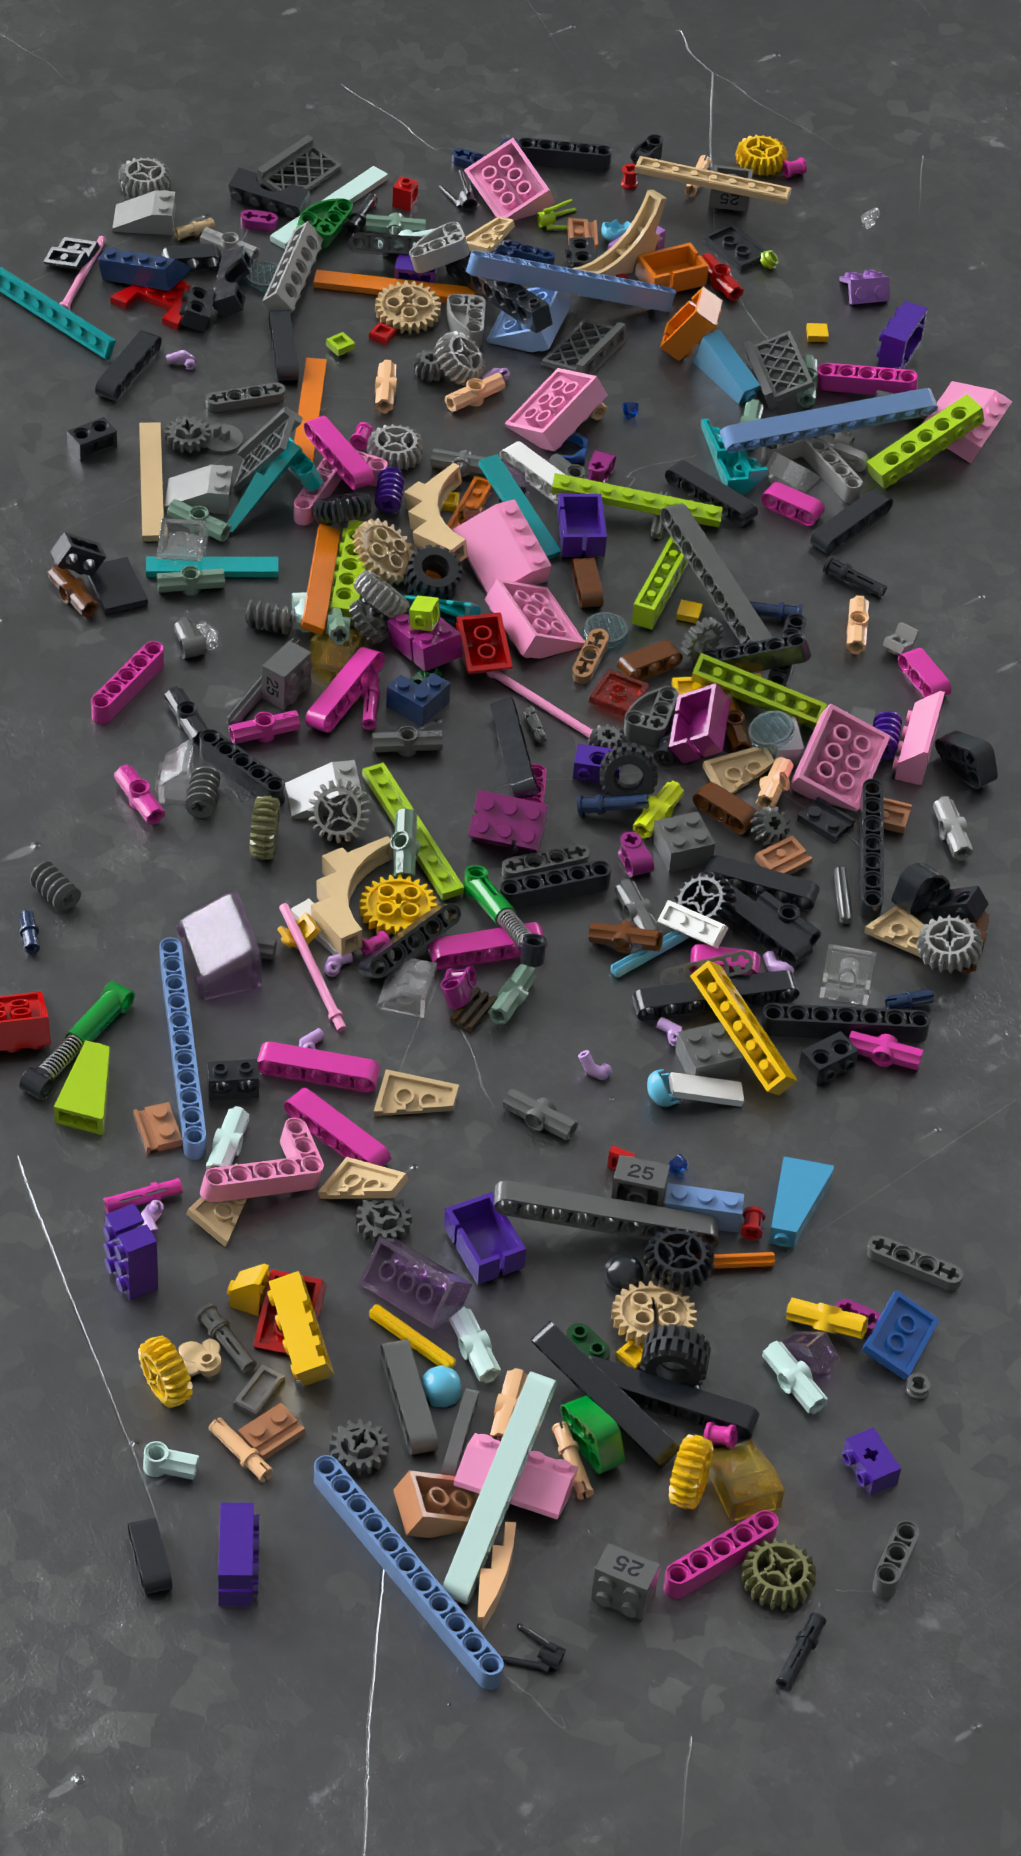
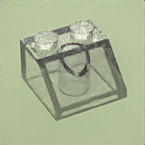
M775 451L766 465L768 468L767 482L771 484L780 482L805 494L822 480V477Z
M162 518L156 558L201 561L206 554L209 536L206 521Z
M187 740L166 753L164 763L159 764L158 776L160 779H156L155 793H159V803L185 806L191 775L194 771L193 740Z
M829 944L819 997L867 1006L877 952Z
M413 958L399 965L387 974L377 1008L424 1018L436 984L437 963Z

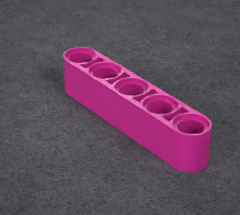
M823 363L817 368L818 387L824 391L876 395L877 390L894 394L918 390L917 373L913 370Z
M321 416L304 423V431L307 438L352 490L374 483V474L370 466L326 416Z
M147 642L91 698V713L94 722L98 724L110 722L164 667V646L160 642Z
M364 647L358 649L308 710L305 717L306 726L327 733L331 732L364 692L365 688L381 671L385 663L384 654Z
M539 923L524 924L531 933L544 936ZM502 927L439 937L427 946L433 966L437 970L501 961L521 956L518 946Z
M276 1042L263 1043L257 1059L258 1071L265 1075L360 1092H372L375 1090L381 1069L379 1063L372 1059Z
M302 1088L284 1102V1109L291 1118L303 1120L307 1124L310 1133L342 1157H350L382 1167L391 1161V1154L383 1144L309 1089Z
M768 1510L759 1511L670 1564L666 1569L664 1592L666 1595L673 1599L683 1598L743 1562L748 1551H752L755 1544L761 1546L763 1540L771 1544L772 1540L776 1538L779 1523L776 1514Z

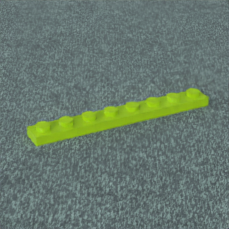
M554 473L552 494H602L603 504L660 515L661 509L664 507L683 503L687 506L697 523L718 528L720 526L722 507Z
M384 762L362 770V776L395 826V815L398 810L404 808L411 810L413 807ZM417 815L416 840L420 844V851L416 856L417 862L442 900L464 894L463 884Z

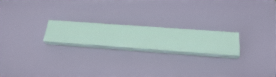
M372 166L323 200L344 198L353 204L388 180V173ZM300 216L270 235V241L286 249Z

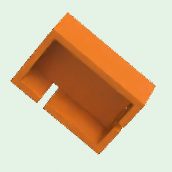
M692 243L637 256L635 275L640 282L670 287L676 292L704 286L707 283L708 264L699 255Z
M702 287L692 297V301L689 300L667 322L660 348L678 361L684 356L688 357L692 353L694 346L700 345L703 336H706L709 332L712 333L717 328V320L722 312L720 308L723 300Z

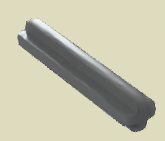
M661 491L659 493L660 495L670 496L668 492L664 493ZM654 514L650 536L653 539L659 540L662 538L664 525L660 515Z
M836 867L834 880L839 921L841 924L849 925L852 923L853 914L847 869L845 867Z

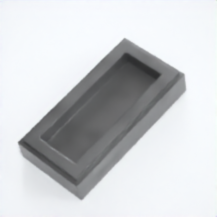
M262 1364L234 1400L233 1408L256 1419L284 1384L285 1376Z

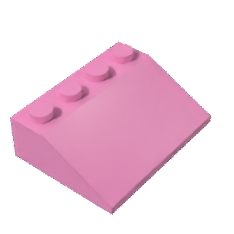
M514 138L464 170L496 218L501 216L515 221L542 212L543 209L556 203L551 191Z
M557 368L507 420L505 426L538 447L555 452L576 431V428L588 419L595 408L602 404V401L608 394L597 376Z
M952 381L937 402L938 410L928 415L924 422L966 394L973 398L983 407L985 422L947 447L967 462L972 463L1013 401L996 390Z
M515 499L496 504L453 529L455 533L466 539L467 560L486 595L497 579L537 585L548 581L552 565Z
M497 579L484 599L492 613L501 612L504 629L509 635V639L515 644L520 655L525 658L540 659L582 648L585 643L548 587Z
M830 704L819 717L791 780L790 789L813 800L819 797L831 805L858 811L863 783L865 780L873 778L890 735Z

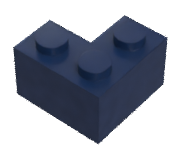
M434 673L429 675L419 685L400 675L387 686L386 707L422 727L450 702L451 683Z

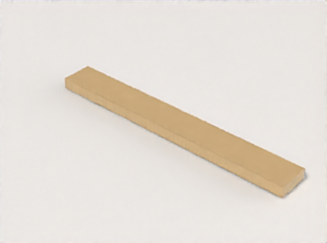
M643 156L639 157L635 166V173L785 205L788 203L792 190L790 187Z
M161 422L139 423L142 541H164Z

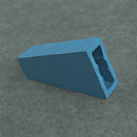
M718 330L703 336L693 359L694 364L738 404L755 399L760 384L722 332Z
M789 1157L783 1158L769 1237L770 1244L782 1247H795L830 1187L834 1169L833 1165Z

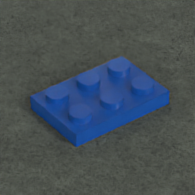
M896 1290L891 1295L861 1350L906 1380L910 1376L940 1319Z

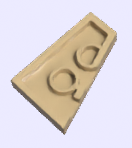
M498 216L467 235L466 240L470 252L476 250L491 253L515 227L514 220Z
M766 744L706 760L703 762L702 767L710 782H714L734 794L770 770L775 760Z
M894 906L865 926V934L920 957L917 941L919 932L922 931L924 924L899 906Z
M386 1069L375 1105L374 1116L453 1111L459 1092V1085Z
M346 1157L319 1189L318 1194L321 1199L395 1198L409 1179L404 1172Z
M200 1197L188 1209L186 1215L226 1247L247 1198L208 1202Z

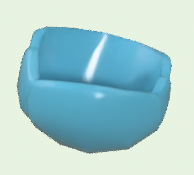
M617 219L611 223L603 222L601 227L602 235L607 241L612 242L622 236L631 223L626 221L621 225Z
M660 1069L649 1075L647 1090L650 1098L657 1105L669 1107L679 1103L681 1098L673 1097L670 1093L668 1079L670 1073L661 1074L664 1069Z
M441 1365L429 1369L421 1377L425 1396L433 1407L446 1408L456 1404L461 1398V1380L455 1370Z

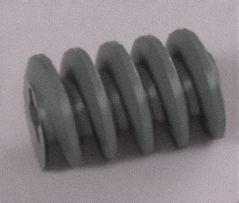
M250 599L245 615L246 623L249 628H254L256 625L257 629L262 630L265 626L266 631L274 629L275 633H279L282 630L283 634L287 635L293 626L294 608L291 613H288L287 606H284L283 610L280 611L279 604H276L272 610L269 602L265 608H262V601H259L257 606H254L253 599Z
M202 766L192 772L185 801V808L192 816L207 818L213 814L221 779L218 770L213 767Z
M42 861L33 869L30 876V884L56 910L67 911L79 902L81 891L73 883H70V880L64 877V874L56 866H53L51 861Z

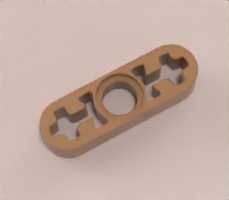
M597 628L589 633L572 668V677L575 682L586 684L591 681L609 644V635L604 629ZM598 638H601V639L599 640L597 646H595V640H598ZM587 653H594L597 657L587 659L585 655ZM584 666H586V672L579 674L583 671Z

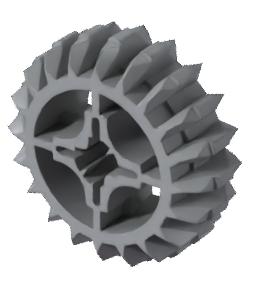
M133 158L132 161H127L119 169L118 179L120 188H122V192H125L127 196L136 198L155 190L168 191L171 187L172 177L170 169H168V165L164 164L163 161H157V158Z
M457 331L449 332L436 343L434 348L436 352L434 356L438 359L436 363L440 364V370L445 372V376L448 375L450 380H455L458 385L462 384L465 386L468 380L473 378L479 379L486 369L484 365L486 361L482 358L484 354L479 351L480 347L475 345V341L470 340L469 335L465 336L463 332L458 333Z
M392 423L389 427L384 425L383 429L377 428L376 431L371 433L367 441V453L386 460L388 467L407 471L409 467L414 468L415 464H420V460L424 455V443L421 434H418L416 429L410 430L409 426L402 427L401 424L394 426Z
M364 570L353 584L355 590L364 599L389 618H394L399 614H406L407 609L410 607L409 602L402 594L371 571Z
M342 779L337 780L336 786L333 780H329V789L326 785L321 784L320 789L323 793L317 790L313 792L314 796L318 799H309V803L315 805V808H308L307 812H314L315 816L310 817L309 822L317 821L318 824L312 828L313 830L322 828L319 833L320 837L328 833L327 840L332 841L334 835H336V842L340 843L343 835L346 842L351 841L350 833L355 838L359 836L357 828L360 831H365L366 828L361 822H370L369 818L364 817V814L371 813V809H364V805L370 804V800L362 801L361 798L366 795L365 791L359 794L356 793L360 788L359 785H355L350 789L352 785L350 780L345 783V786H343ZM335 791L347 793L346 797L340 802L327 797ZM352 799H354L357 805V818H354V815L349 810ZM323 803L330 812L327 822L322 817L321 809ZM343 805L342 812L345 816L341 814L335 817L337 810L334 806L340 807ZM339 819L352 825L346 830L332 828Z
M950 914L944 919L939 915L938 921L931 919L929 925L924 924L922 931L919 932L917 941L919 956L923 959L925 965L930 964L932 970L939 968L941 973L944 970H948L950 974L955 969L961 973L962 967L969 969L971 963L976 964L983 947L980 929H977L975 923H970L968 918L961 920L959 915L956 918H951Z

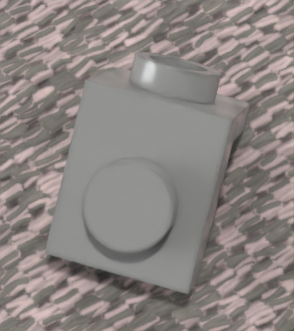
M900 622L895 634L885 637L883 646L889 648V652L895 655L911 651L919 631Z

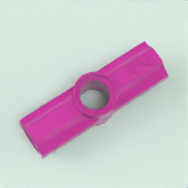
M296 710L276 715L269 712H260L255 716L254 720L229 725V734L234 744L255 739L266 743L272 741L277 734L299 730L301 724Z
M127 764L120 766L114 773V778L128 796L130 806L138 810L147 823L152 825L159 823L165 816V810L151 793L149 783L141 779L132 766Z
M851 1031L849 1040L859 1050L858 1054L871 1057L876 1065L887 1067L893 1063L919 1070L923 1049L900 1044L890 1034H881L875 1037Z

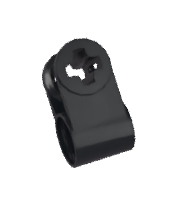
M658 134L649 135L633 148L630 154L631 161H638L640 156L657 160L661 159L663 156V137Z

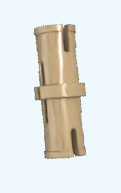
M212 218L198 222L192 221L188 225L174 228V234L179 241L187 237H198L206 227L215 230L216 226Z

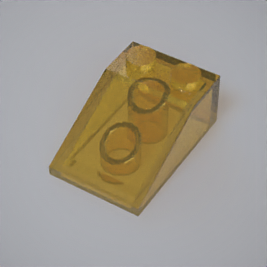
M325 629L322 635L315 634L310 641L309 648L313 670L317 672L329 670L334 671L338 675L358 649L363 647L365 635H362L360 631L350 629L349 640L344 642L343 645H336L329 635H325Z
M752 1440L737 1443L732 1449L722 1447L713 1450L709 1475L730 1522L751 1517L762 1510L773 1511L782 1508L785 1493L782 1482L774 1466Z

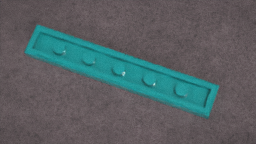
M496 454L480 459L478 465L501 501L506 502L515 499L547 558L551 559L560 556L561 549L499 455Z
M146 556V577H157L159 573L181 572L186 566H195L200 570L223 568L225 577H278L279 574L278 557Z

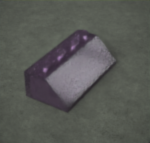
M381 1236L378 1238L358 1283L434 1330L462 1309L473 1285L401 1241Z

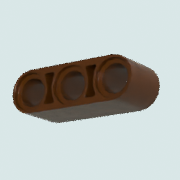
M572 559L571 573L580 608L603 607V590L595 559Z
M663 640L625 654L618 660L617 668L630 683H637L676 668L682 662L683 655L670 640Z
M714 782L707 783L692 797L694 805L700 811L739 835L744 834L753 826L750 822L755 818L754 815L757 810Z

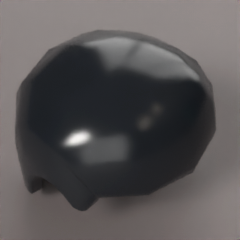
M621 1253L613 1256L607 1262L604 1276L606 1283L613 1290L621 1291L626 1289L629 1291L630 1284L638 1288L639 1282L644 1280V1270L636 1257L631 1254Z

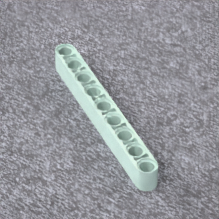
M530 1372L527 1376L442 1586L455 1601L466 1605L471 1601L480 1578V1568H484L553 1397L557 1381L534 1372Z

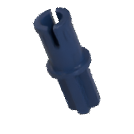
M26 909L19 915L21 923L20 935L23 937L25 952L34 954L40 950L37 936L39 928L35 924L34 913Z
M930 989L915 992L906 990L902 994L885 996L884 1002L885 1006H888L886 1009L908 1008L910 1010L913 1006L933 1003L934 995Z

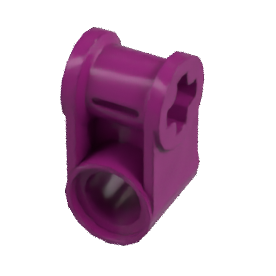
M595 450L588 465L590 470L588 478L592 481L606 483L609 475L613 472L616 455Z
M635 832L623 833L620 840L622 846L619 848L618 857L622 861L628 876L633 877L653 872V857L644 845L640 835Z
M468 966L462 970L447 969L440 987L449 1008L458 1009L468 1003L472 990L477 983L476 971L473 966Z

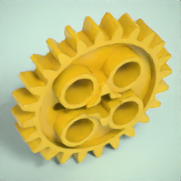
M401 874L398 875L397 879H394L392 875H389V880L380 877V883L372 881L371 887L366 886L365 892L361 893V900L359 902L360 916L363 917V923H369V929L377 928L376 934L384 931L388 936L390 934L395 936L437 906V898L433 896V890H427L428 884L420 886V879L412 882L411 876H408L405 880L402 879Z

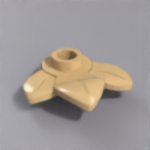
M209 1338L202 1344L189 1341L179 1346L180 1356L188 1368L187 1371L190 1377L198 1373L205 1377H211L218 1374L221 1370L222 1359L219 1355L221 1348L216 1340Z

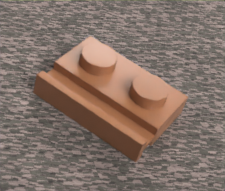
M568 218V244L569 238L593 237L595 250L597 251V220L588 222V219Z
M884 798V829L904 834L912 804Z
M791 835L756 853L754 860L763 868L791 875L812 864L813 857H809L804 847Z
M169 1102L144 1107V1110L141 1111L133 1110V1116L147 1154H150V1151L158 1150L159 1152L183 1146V1140Z
M279 1403L240 1428L238 1435L251 1448L257 1449L260 1452L259 1456L265 1461L305 1435V1427L300 1426L298 1420L282 1403Z

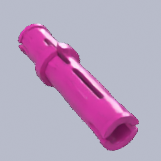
M378 675L362 693L364 699L362 725L366 730L374 729L377 724V704L381 695L379 690L380 678Z
M176 1178L159 1184L153 1182L148 1187L103 1199L108 1214L133 1203L137 1206L152 1202L153 1200L161 1201V1199L183 1194L180 1179ZM167 1189L166 1191L158 1192V1193L151 1194V1195H146V1194H148V1193H152V1192H156V1191H159V1190ZM140 1196V1198L120 1203V1201Z

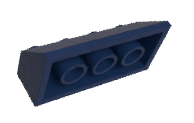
M114 248L106 249L97 258L103 280L170 291L191 270L189 265L176 259L116 250Z

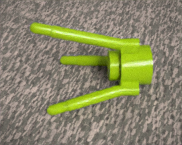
M569 199L550 208L543 209L542 212H538L537 221L539 227H546L547 231L553 229L567 230V226L553 225V223H556L557 216L575 212L577 209L571 208L555 213L554 211L572 203L573 200Z

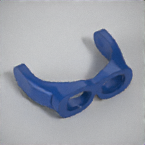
M572 434L565 441L577 443L582 449L574 455L561 456L571 464L585 463L589 439Z

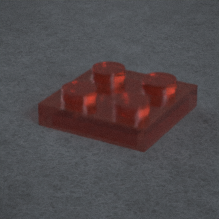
M608 669L590 694L589 703L625 716L629 707L648 692L649 684Z

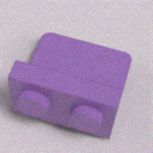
M865 270L864 274L845 272V276L839 277L840 281L848 283L849 304L890 301L889 276L882 275V272H876V270Z

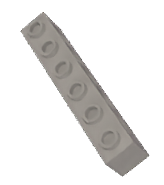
M308 221L293 231L262 302L270 311L290 310L291 314L295 310L296 301L300 298V292L306 285V278L310 275V269L316 262V255L322 248L323 238Z

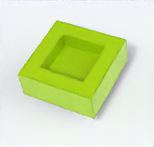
M344 332L327 338L326 346L337 356L354 350L355 342Z

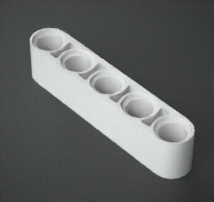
M516 442L500 451V458L508 469L558 505V495L551 493L554 473H564L521 442Z

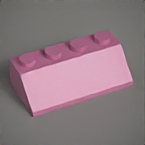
M939 691L915 702L913 711L908 710L905 724L909 725H904L901 739H904V741H899L897 754L900 757L895 756L892 767L893 770H896L895 780L922 785L939 724L945 692Z
M475 1433L467 1444L453 1485L480 1494L501 1441L495 1440L487 1434ZM531 1451L510 1504L558 1519L572 1494L578 1466L572 1465L563 1459L557 1460L547 1457L539 1451Z

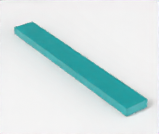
M0 267L1 293L105 360L111 359L116 343L115 339Z

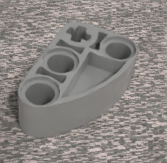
M449 222L422 237L412 247L409 255L415 272L424 273L463 259L469 255L470 250L461 225L458 222Z
M452 294L447 298L446 320L450 331L463 332L465 336L469 335L470 340L475 341L477 347H481L483 344L486 306L484 297Z

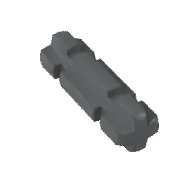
M529 706L528 709L524 710L525 718H527V723L533 733L534 740L538 744H542L547 741L548 736L544 732L545 729L540 717H538L537 710L533 706Z

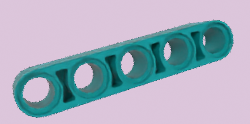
M304 452L288 468L308 491H314L323 484V479L317 468Z

